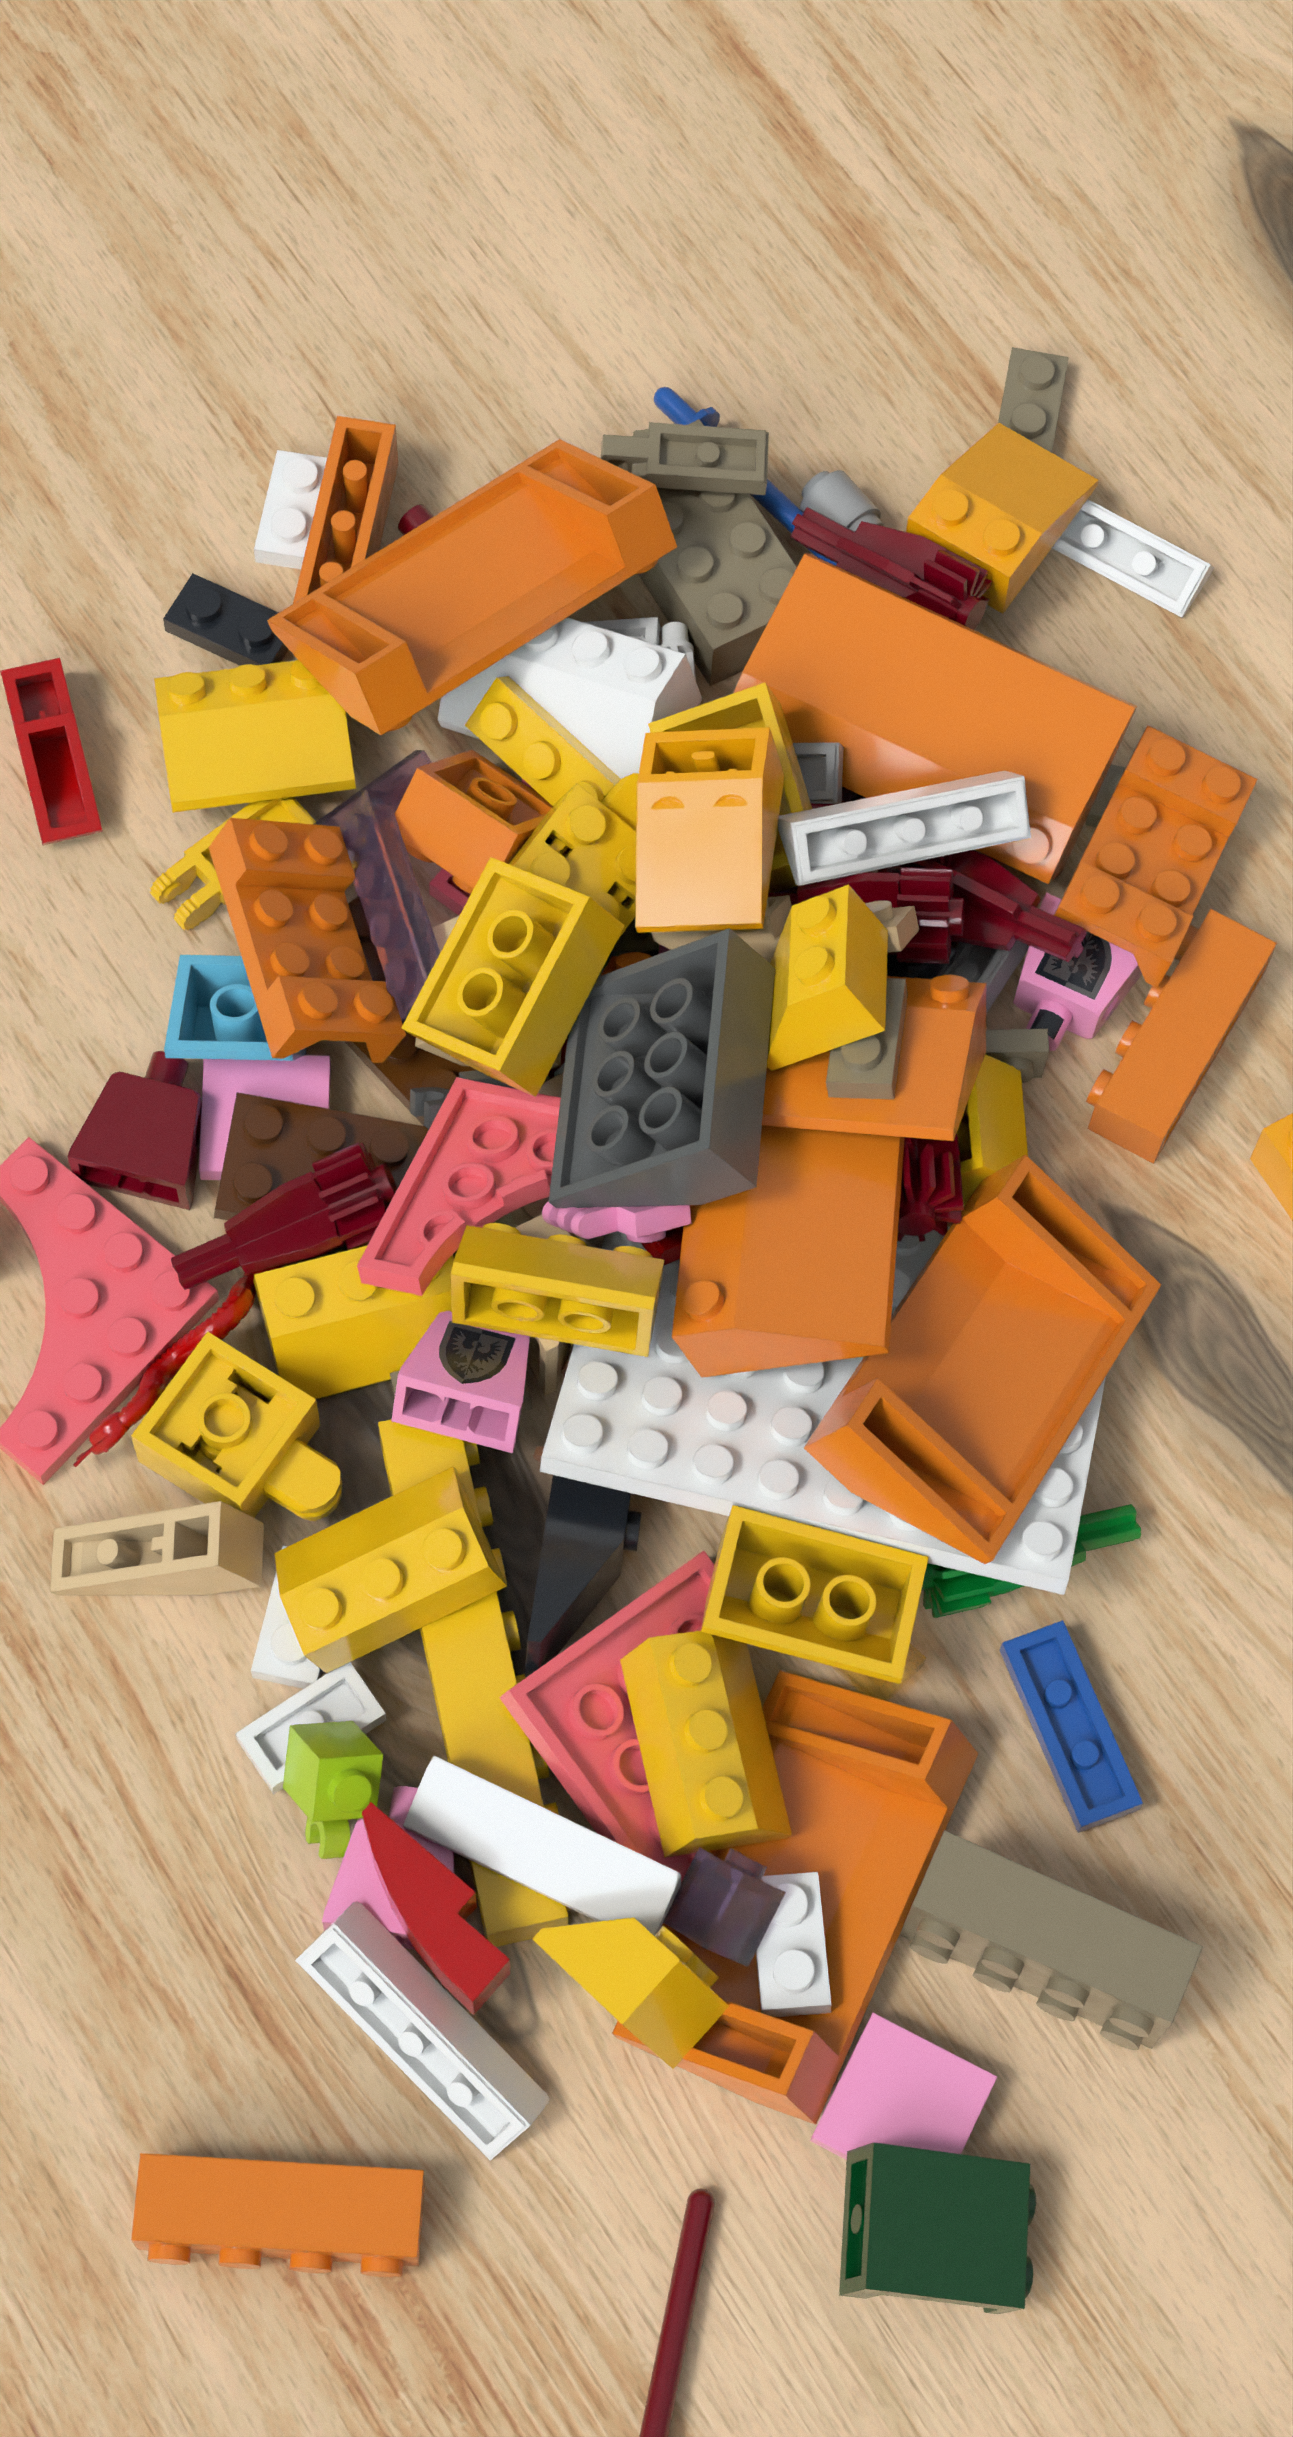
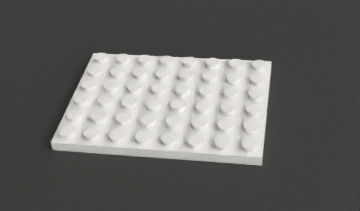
M935 1230L925 1234L926 1241L919 1242L918 1236L905 1235L901 1242L897 1241L892 1314L944 1236ZM618 1231L606 1234L602 1249L611 1251L619 1246H632L646 1251L641 1243L627 1240L626 1234ZM680 1259L665 1265L663 1269L662 1286L648 1357L574 1344L541 1456L540 1472L729 1516L732 1505L927 1556V1563L1057 1594H1065L1071 1571L1106 1377L994 1560L983 1564L851 1493L804 1449V1446L863 1357L702 1378L672 1338Z

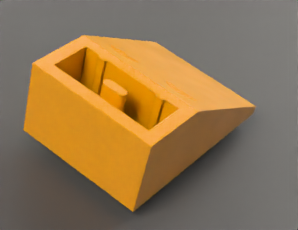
M770 727L645 733L637 780L635 927L638 933L725 930L728 928L731 930L763 929L785 777Z

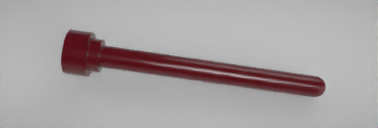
M703 2188L692 2191L687 2199L639 2437H669L715 2207L714 2196L710 2191Z

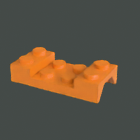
M1147 725L1059 902L1054 916L1084 928L1086 932H1090L1134 954L1146 983L1157 988L1177 954L1194 917L1193 913L1258 779Z
M230 818L209 846V850L272 1058L284 1059L321 1040L366 1042L371 1062L383 1063L406 1036V1033L401 1028L403 1024L390 983L373 981L345 896L346 889L356 877L340 827Z

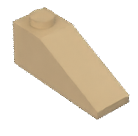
M222 1501L55 1528L50 1592L56 1595H210L262 1587L264 1523Z

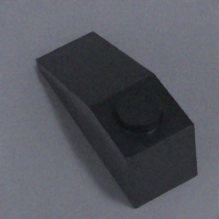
M553 1475L527 1640L525 1677H528L558 1655L621 1576L624 1550L637 1551L642 1512L629 1511L631 1493Z

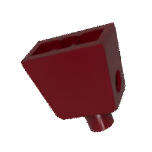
M156 1051L152 1054L145 1077L121 1071L114 1072L108 1079L69 1150L67 1157L71 1171L91 1186L190 1210L193 1202L200 1152L202 1102L198 1092L182 1087L189 1067L188 1062L183 1058H165L164 1051Z

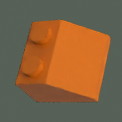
M471 749L417 767L387 831L404 842L403 847L410 855L424 862H434L453 875L452 880L459 888L471 894L490 857L509 864L553 806L539 793Z

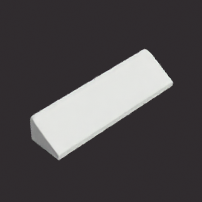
M1090 500L1085 502L1052 547V549L1181 618L1184 617L1215 568L1211 564Z
M999 771L781 815L778 820L779 834L795 883L799 886L1031 838L1025 778L1022 775L1009 771Z
M436 1756L432 1757L426 1768L403 1824V1828L599 1922L634 1917L653 1935L660 1930L681 1887V1874Z
M358 1901L353 1902L295 1960L490 2161L531 2126L549 2103L547 2093Z

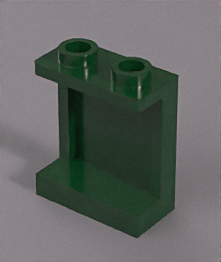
M875 2142L847 2151L839 2296L867 2299L886 2295L983 2307L984 2312L990 2314H1003L1025 2309V2298L1029 2295L1033 2283V2264L1030 2257L1027 2256L1028 2226L1033 2220L1036 2209V2193L1034 2187L1030 2184V2164Z

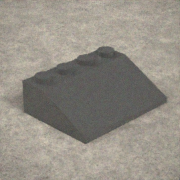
M730 928L597 978L568 1034L548 1201L555 1208L703 1205L757 1187L775 968Z

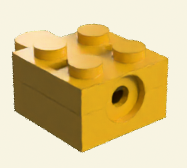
M633 773L620 779L611 787L601 802L576 783L553 805L509 863L512 866L591 897L625 925L620 936L636 916L638 773ZM548 838L552 840L549 845L546 843Z
M208 1331L131 1435L138 1462L204 1504L222 1501L255 1518L265 1502L270 1498L302 1519L317 1521L333 1512L342 1497L341 1472L336 1462L307 1445L320 1427L317 1400Z

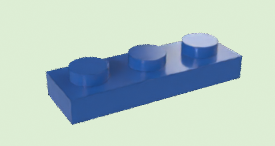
M1062 1620L1003 1642L999 1651L1077 1832H1083L1140 1810L1143 1805L1142 1799L1064 1621Z

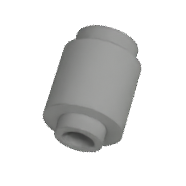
M842 470L831 473L828 471L820 472L809 480L802 490L803 500L800 504L802 512L805 511L806 507H809L854 532L861 521L885 527L880 520V510Z

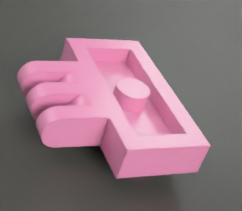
M547 1202L542 1210V1217L547 1224L559 1227L585 1239L618 1231L626 1234V1238L629 1241L647 1243L665 1238L666 1230L691 1224L690 1205L555 1208Z

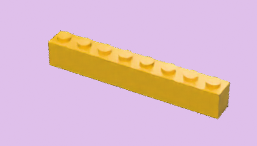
M391 1420L378 1422L380 1444L391 1496L454 1466L461 1478L481 1527L493 1525L486 1487L474 1489L469 1466L480 1464L477 1444L392 1422ZM491 1549L507 1584L500 1549ZM494 1592L420 1628L448 1762L559 1815L556 1802L543 1805L538 1780L549 1777L547 1763L499 1698L526 1678L525 1674L515 1676L510 1655L512 1651L521 1650L513 1610L501 1613L497 1592ZM469 1860L485 1938L495 1947L530 1940L541 1928L568 1925L567 1911L573 1909Z

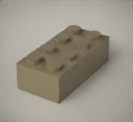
M700 419L688 424L704 426ZM657 488L677 548L658 559L657 564L652 569L639 574L669 623L681 622L688 627L689 642L694 647L695 664L709 686H712L744 670L797 567L749 494Z
M945 1830L900 1932L901 1936L912 1940L910 1948L919 1955L942 1964H947L950 1958L974 1968L973 1976L981 1983L1002 1992H1011L1013 1986L1038 1997L1037 2006L1050 2015L1067 2021H1075L1078 2015L1102 2026L1100 2034L1110 2042L1131 2050H1139L1141 2044L1152 2049L1171 2026L1203 1946Z

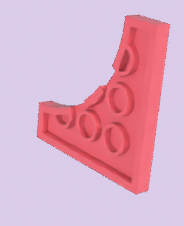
M456 1077L357 1265L361 1283L422 1296L436 1273L458 1250L466 1225L482 1228L483 1225L493 1223L504 1215L527 1204L549 1197L561 1098L540 1093L534 1097L518 1089Z
M28 1137L0 1165V1203L20 1225L37 1256L44 1284L46 1303L45 1328L41 1351L33 1375L20 1401L0 1427V1449L44 1485L89 1438V1435L99 1423L109 1416L140 1384L144 1373L150 1368L151 1364L155 1363V1360L160 1358L167 1348L172 1347L173 1343L187 1334L218 1302L219 1295L218 1290L207 1281L184 1290L179 1282L178 1274L172 1266L171 1258L175 1256Z
M704 1550L499 1697L597 1834L681 1874V1887L666 1917L679 1909L719 1876L704 1852L664 1858L620 1659L649 1637L701 1631L706 1598L714 1569V1563Z

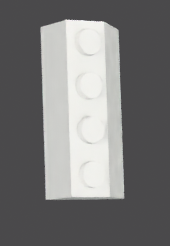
M565 618L441 697L438 721L443 728L479 739L465 724L496 677L509 676L622 779L633 773L639 774L645 733H650L648 723L696 707L702 701V696L686 654L571 618Z

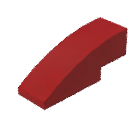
M55 658L1 670L2 681L42 845L103 832L61 659Z
M370 1802L362 1811L364 1829L374 1867L391 1909L413 1947L441 1984L475 2015L511 1973L510 1959L465 1921L477 1907L476 1892Z

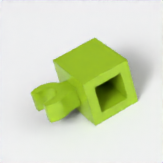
M354 1721L290 1725L283 1789L307 1816L306 1841L308 1844L320 1843L319 1857L321 1859L343 1858L350 1841L348 1819L363 1818L362 1811L370 1802L376 1807L378 1803L383 1753Z

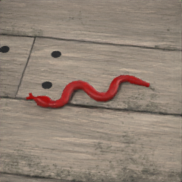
M284 1265L257 1272L244 1273L243 1277L235 1282L229 1292V1296L222 1303L221 1307L217 1308V1312L212 1313L211 1317L206 1318V1321L179 1338L177 1342L172 1344V1347L167 1348L166 1352L162 1353L161 1357L155 1360V1363L151 1364L150 1368L144 1373L140 1381L139 1390L132 1397V1400L127 1403V1406L122 1408L121 1412L112 1413L99 1423L89 1435V1441L92 1446L76 1458L77 1461L73 1466L77 1467L91 1452L99 1455L104 1452L107 1453L115 1446L130 1427L135 1425L149 1412L207 1331L223 1340L250 1312L256 1294L254 1275L282 1268Z

